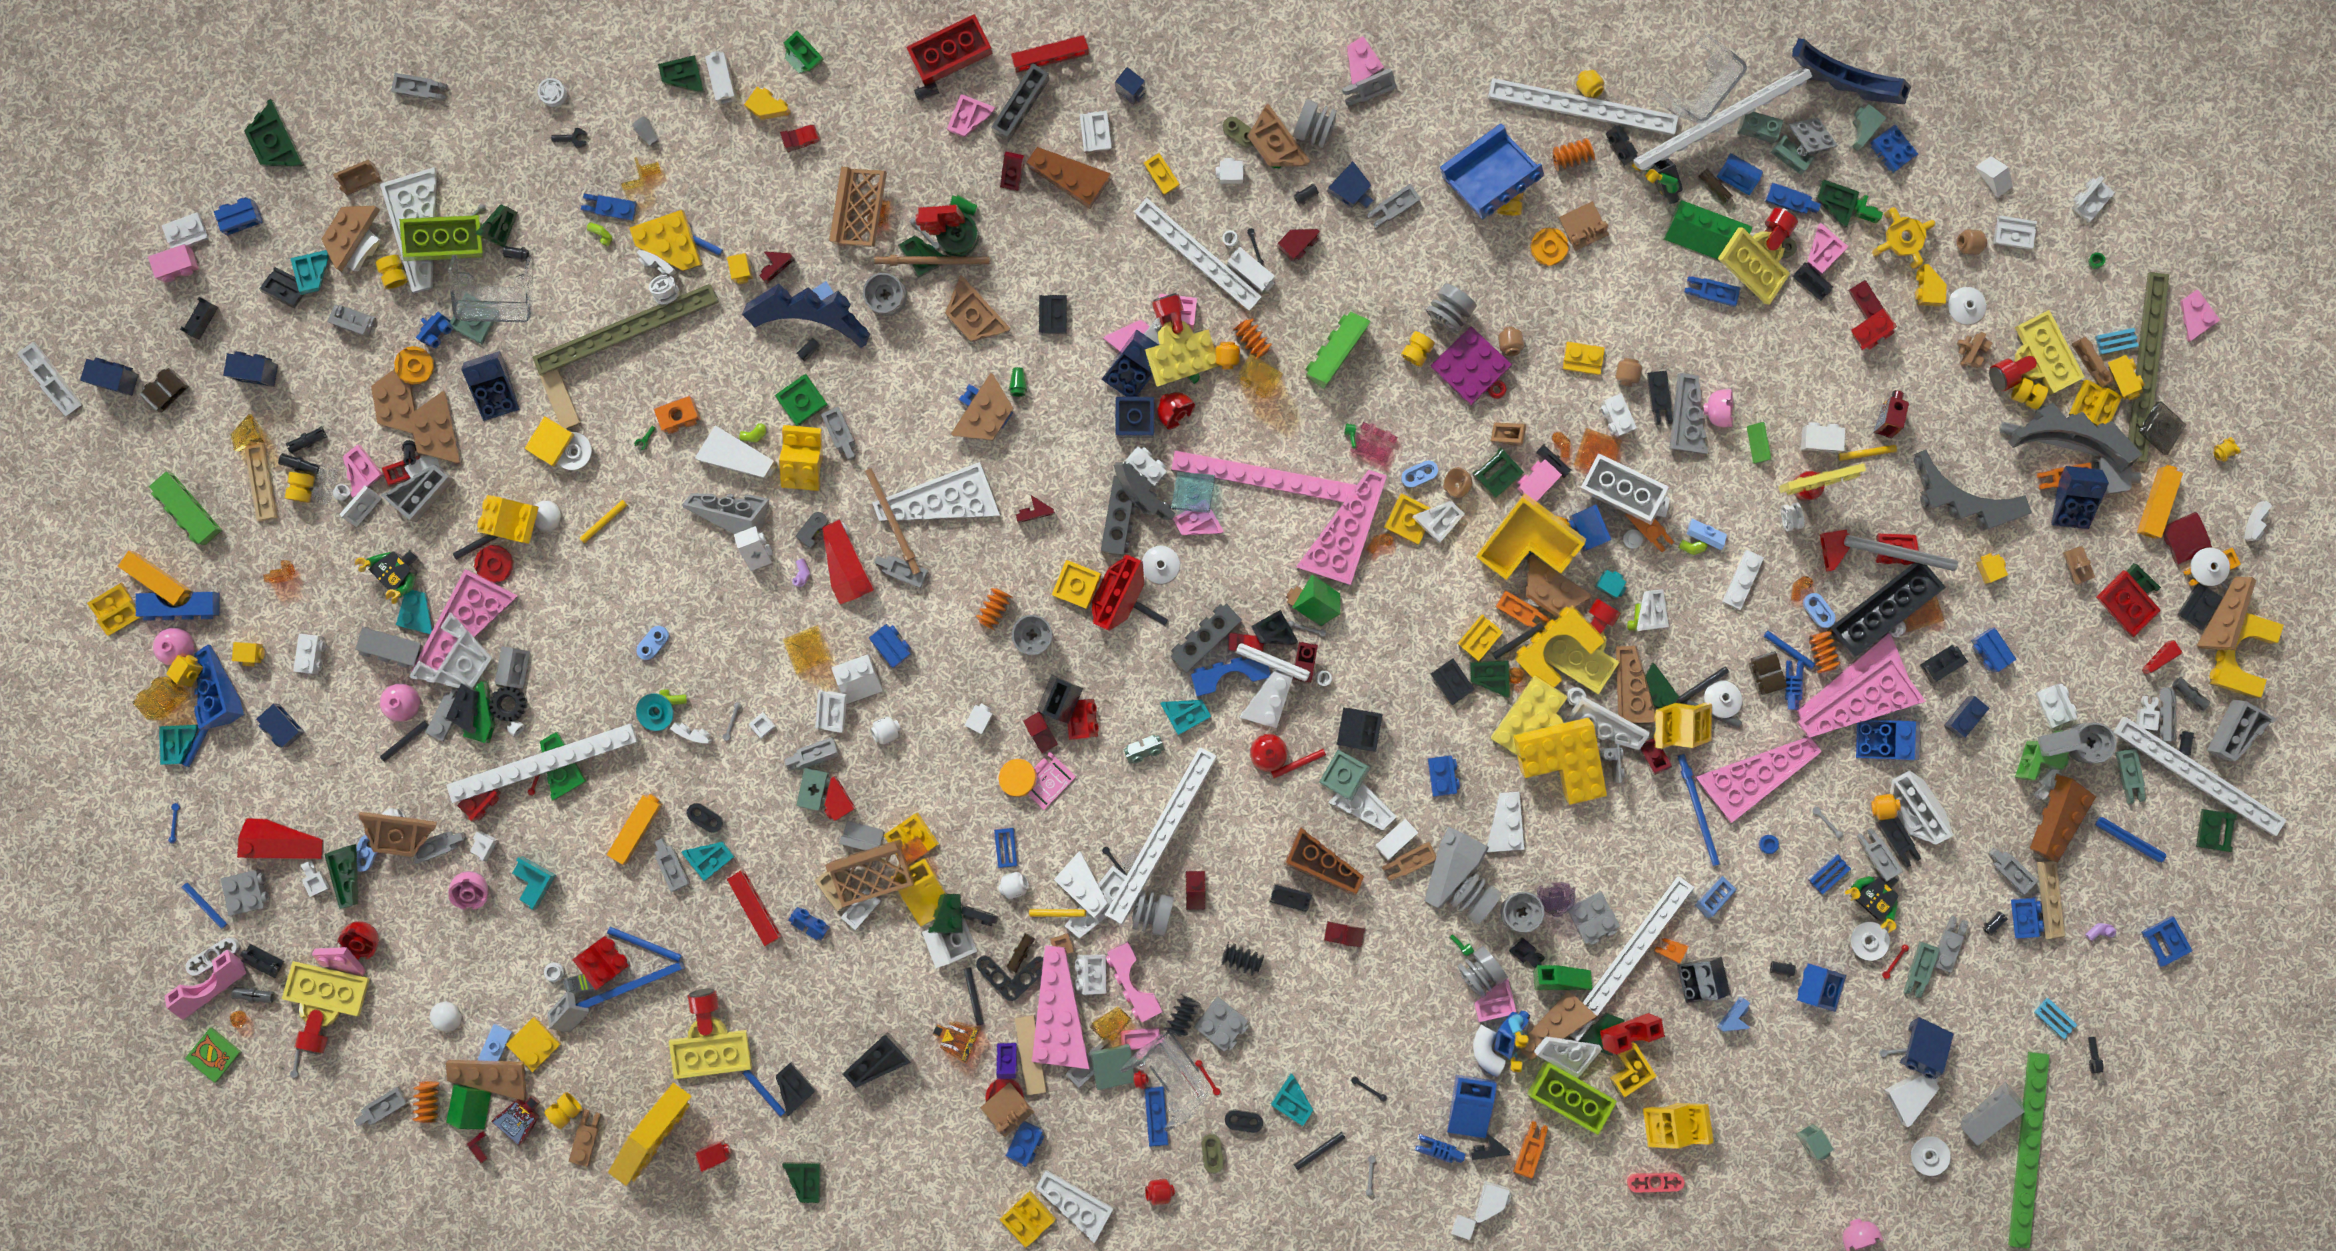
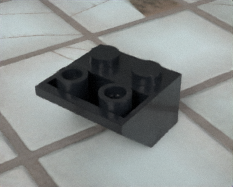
M1051 674L1037 710L1055 720L1069 724L1083 688Z
M1343 707L1336 745L1376 752L1383 714Z
M1722 957L1705 958L1677 965L1686 1003L1719 1000L1731 995Z

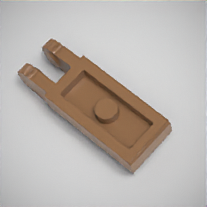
M1428 841L1394 858L1395 860L1383 865L1382 869L1383 871L1389 870L1393 866L1398 865L1400 871L1392 873L1387 877L1388 881H1392L1435 861L1437 856Z
M587 1109L583 1111L568 1161L586 1167L589 1166L601 1113L596 1112L593 1117L592 1126L586 1125L589 1117V1110Z

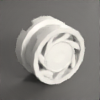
M547 78L539 84L538 96L547 106L559 107L566 101L567 90L558 79Z
M660 275L649 284V290L658 304L671 303L679 296V288L672 276Z
M1793 503L1791 506H1781V518L1784 529L1787 532L1792 531L1793 528L1797 530L1803 529L1804 515L1800 504Z

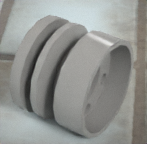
M1306 99L1292 137L1305 141L1308 134H1311V144L1314 145L1317 137L1321 139L1318 147L1323 148L1324 144L1330 139L1335 126L1337 110L1332 109L1330 116H1326L1327 106L1319 113L1317 112L1318 103Z
M877 273L866 281L863 288V297L865 303L876 313L883 316H892L904 308L907 302V291L904 284L895 276L889 273ZM885 291L891 294V296H888V300L882 297V295H885Z
M1445 283L1437 294L1441 301L1433 299L1431 302L1432 306H1428L1426 313L1442 328L1458 334L1461 329L1460 325L1463 326L1465 324L1462 316L1470 317L1477 304L1462 290Z
M1026 615L1020 618L1012 629V641L1015 647L1028 655H1037L1045 651L1052 640V629L1049 623L1037 615ZM1031 629H1034V633H1037V637H1034L1033 640H1029V636H1026V633L1030 632Z
M2097 722L2082 723L2071 728H2078L2081 743H2086L2087 740H2090L2086 748L2069 751L2070 757L2077 762H2104L2111 758L2115 752L2117 744L2115 734L2105 724Z
M1476 872L1458 887L1451 905L1456 907L1460 904L1458 908L1460 912L1469 907L1470 909L1466 917L1475 924H1479L1494 908L1502 893L1492 885L1483 890L1482 888L1486 880L1482 878L1478 881L1480 875Z
M1142 890L1135 903L1132 915V929L1137 930L1139 922H1143L1142 931L1145 932L1148 924H1151L1152 934L1165 936L1174 897L1161 894L1158 902H1155L1154 892H1151L1150 898L1147 900L1145 899L1147 890Z
M1516 892L1509 895L1503 901L1500 909L1501 919L1504 925L1512 931L1530 932L1542 923L1544 906L1541 900L1534 894ZM1523 907L1526 914L1525 916L1518 917L1517 909H1522Z
M1481 946L1473 953L1477 962L1473 964L1466 958L1465 962L1469 968L1466 969L1461 963L1457 967L1460 970L1461 977L1472 991L1484 998L1486 994L1482 989L1483 986L1491 992L1492 988L1489 981L1492 980L1499 986L1508 979V976L1488 950Z

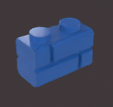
M248 197L238 199L237 203L233 205H221L219 210L214 211L221 233L227 236L263 223L256 202L250 198L248 199Z
M885 624L872 634L869 639L894 669L912 655L910 653L912 648L906 640L901 641L898 635L900 633L894 625L889 626Z
M1995 627L1987 629L1971 640L1974 644L1972 645L1974 652L1982 656L1984 659L1983 665L1988 671L1999 672L2007 667V665L2016 661L2015 656Z

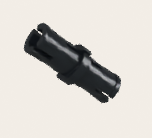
M321 426L307 434L305 432L302 433L300 437L287 442L286 446L289 452L293 454L302 448L311 447L313 443L327 438V435L324 434L325 431Z
M1545 444L1536 451V454L1543 460H1547L1562 474L1563 478L1571 472L1572 469L1559 459L1560 456L1558 454L1555 455Z
M281 453L278 460L279 465L294 469L298 473L301 471L317 477L320 470V465L305 461L302 457L296 458Z

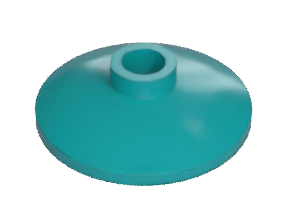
M650 693L638 701L636 716L641 725L646 729L660 731L668 727L673 720L674 711L672 704L663 695ZM655 707L659 709L660 713L655 712Z

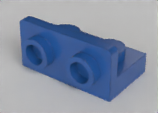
M1451 755L1427 758L1432 796L1457 794L1460 784L1459 779L1455 778L1454 772L1457 770L1456 759H1453Z
M2037 897L2011 899L2015 938L2040 937L2042 935L2041 932L2045 930L2044 921L2040 920L2039 913H2042L2041 901H2038Z
M1026 1121L1021 1123L1005 1156L1023 1164L1022 1166L1024 1167L1028 1163L1032 1164L1036 1153L1033 1151L1036 1145L1040 1147L1045 1137L1042 1135L1043 1129Z

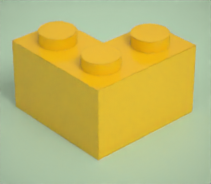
M1632 1042L1633 1049L1618 1054L1625 1068L1610 1077L1619 1094L1624 1098L1657 1077L1634 1042Z

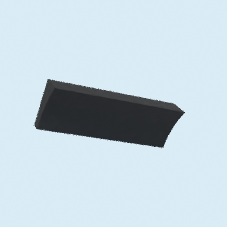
M1914 562L1832 625L1827 631H1831V635L1855 658L1946 587L1927 565Z

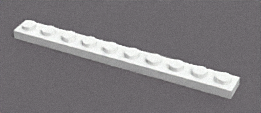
M1801 67L1635 158L1633 160L1635 166L1640 170H1648L1654 166V163L1670 158L1672 153L1685 150L1692 142L1703 140L1705 135L1721 130L1723 125L1734 123L1740 116L1754 112L1756 107L1772 102L1776 96L1785 95L1791 88L1805 84L1807 79L1812 77L1810 70Z
M1495 78L1491 80L1488 99L1671 136L1675 135L1678 115Z
M2122 717L2113 733L2269 834L2277 836L2286 822V819L2127 717Z
M628 724L447 784L446 786L452 803L636 743L638 740L633 725Z
M1201 747L1198 749L1105 916L1121 925L1124 924L1217 759L1216 755Z
M1678 876L1583 1001V1004L1595 1015H1600L1695 889ZM1595 1020L1590 1021L1570 1036L1579 1042Z

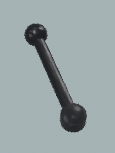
M1249 228L1247 234L1251 237L1257 262L1263 266L1264 261L1260 257L1254 238L1255 231L1253 228Z
M1104 847L1102 849V852L1104 854H1107V856L1115 864L1118 870H1120L1124 875L1127 876L1128 873L1125 872L1123 868L1119 865V863L1115 860V858L1110 853V849L1108 847Z
M1352 1077L1351 1082L1353 1084H1358L1379 1097L1382 1102L1387 1100L1385 1094H1380L1359 1081L1358 1077Z

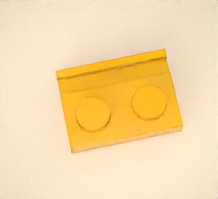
M1567 341L1562 369L1601 375L1605 347Z
M1481 614L1457 644L1475 660L1480 661L1503 631Z

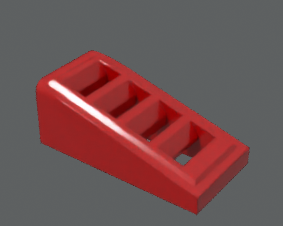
M403 461L381 468L388 487L411 479L404 468V465L407 464ZM397 468H401L403 477L399 476ZM393 470V473L396 478L394 480H392L391 475L389 473V471Z
M2167 641L2143 667L2142 672L2145 674L2152 673L2181 655L2183 652L2176 641Z

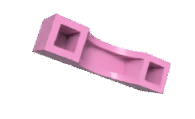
M1129 941L1107 951L1109 955L1106 957L1110 967H1115L1117 972L1114 974L1119 985L1123 984L1125 988L1123 994L1127 1002H1132L1134 1008L1131 1010L1136 1020L1140 1018L1141 1022H1144L1162 1013V1008L1155 994L1139 991L1130 980V969L1137 958Z
M226 950L212 961L214 971L207 981L195 986L180 984L166 994L164 997L167 1009L184 1020L205 1003L210 1002L220 992L225 991L235 981L241 979L246 974L244 962L232 952Z

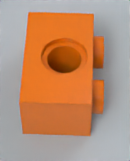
M691 396L654 409L661 430L668 432V434L679 431V427L684 425L686 427L694 426L697 424L696 421L701 419L694 399ZM681 411L682 418L675 421L674 414Z

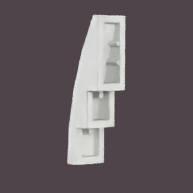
M35 342L30 343L17 353L29 367L30 373L41 384V389L65 417L82 405L52 362Z

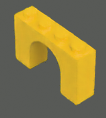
M1573 605L1569 608L1567 606L1559 612L1560 617L1555 621L1553 619L1544 626L1545 630L1541 634L1539 632L1530 639L1531 643L1527 647L1523 645L1516 652V661L1532 678L1535 675L1552 687H1555L1562 681V677L1546 661L1543 654L1546 643L1552 637L1557 635L1572 636L1590 654L1605 642L1604 637Z
M2246 613L2236 648L2247 637L2269 644L2278 643L2284 625ZM2236 648L2235 650H2218L2215 655V660L2217 661L2215 668L2211 670L2209 675L2211 679L2210 684L2251 698H2262L2267 679L2244 672L2236 662Z

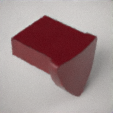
M484 1131L465 1144L480 1164L486 1161L487 1157L476 1143L486 1136Z

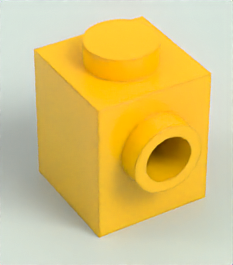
M746 253L727 257L731 279L734 283L745 284L749 282L748 280L753 279L749 257Z
M1985 554L1980 557L1981 561L1976 562L1985 584L2008 575L2005 569V560L1999 554Z
M233 642L232 661L242 662V666L254 667L255 663H261V659H264L265 649L263 644Z
M178 655L166 674L176 684L192 687L203 667L191 655L186 657Z

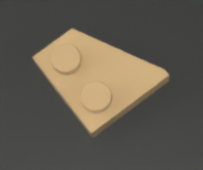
M826 871L815 879L814 882L836 911H839L843 907L841 906L831 874ZM842 871L837 873L839 881L845 883L848 874ZM848 889L844 892L846 902L853 899L852 892Z

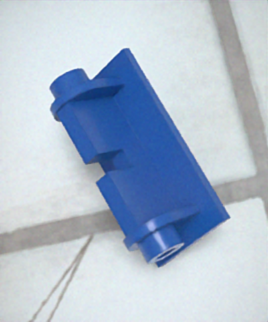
M799 907L792 912L788 920L791 922V925L801 931L804 930L805 926L808 927L806 934L816 941L818 939L822 941L825 933L830 928L822 919L815 918L806 909Z

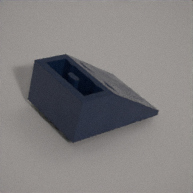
M1136 329L1101 380L1126 397H1136L1153 376L1145 349L1158 346L1159 344Z
M500 351L463 363L461 371L483 421L520 410L506 363Z
M2065 466L2058 484L2051 525L2081 529L2090 528L2109 485L2103 470Z

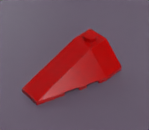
M839 519L822 527L831 588L839 604L857 599L873 591L872 581L841 520Z
M246 818L238 837L237 858L322 859L323 839L268 819Z

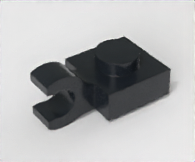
M1523 937L1516 941L1509 949V952L1521 962L1528 961L1534 968L1537 965H1542L1541 962L1545 960L1541 953H1535L1537 949Z

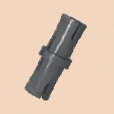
M2181 676L2172 683V686L2179 690L2186 700L2193 702L2200 710H2205L2210 705L2211 701L2204 697L2198 688L2191 686Z
M234 987L231 993L232 999L248 1000L249 1003H255L256 1001L272 1004L275 996L274 991H263L254 987L251 989Z

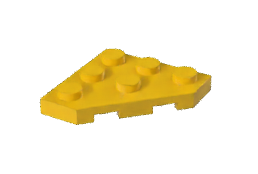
M679 210L629 228L636 247L658 256L665 262L683 271L702 265L684 210Z

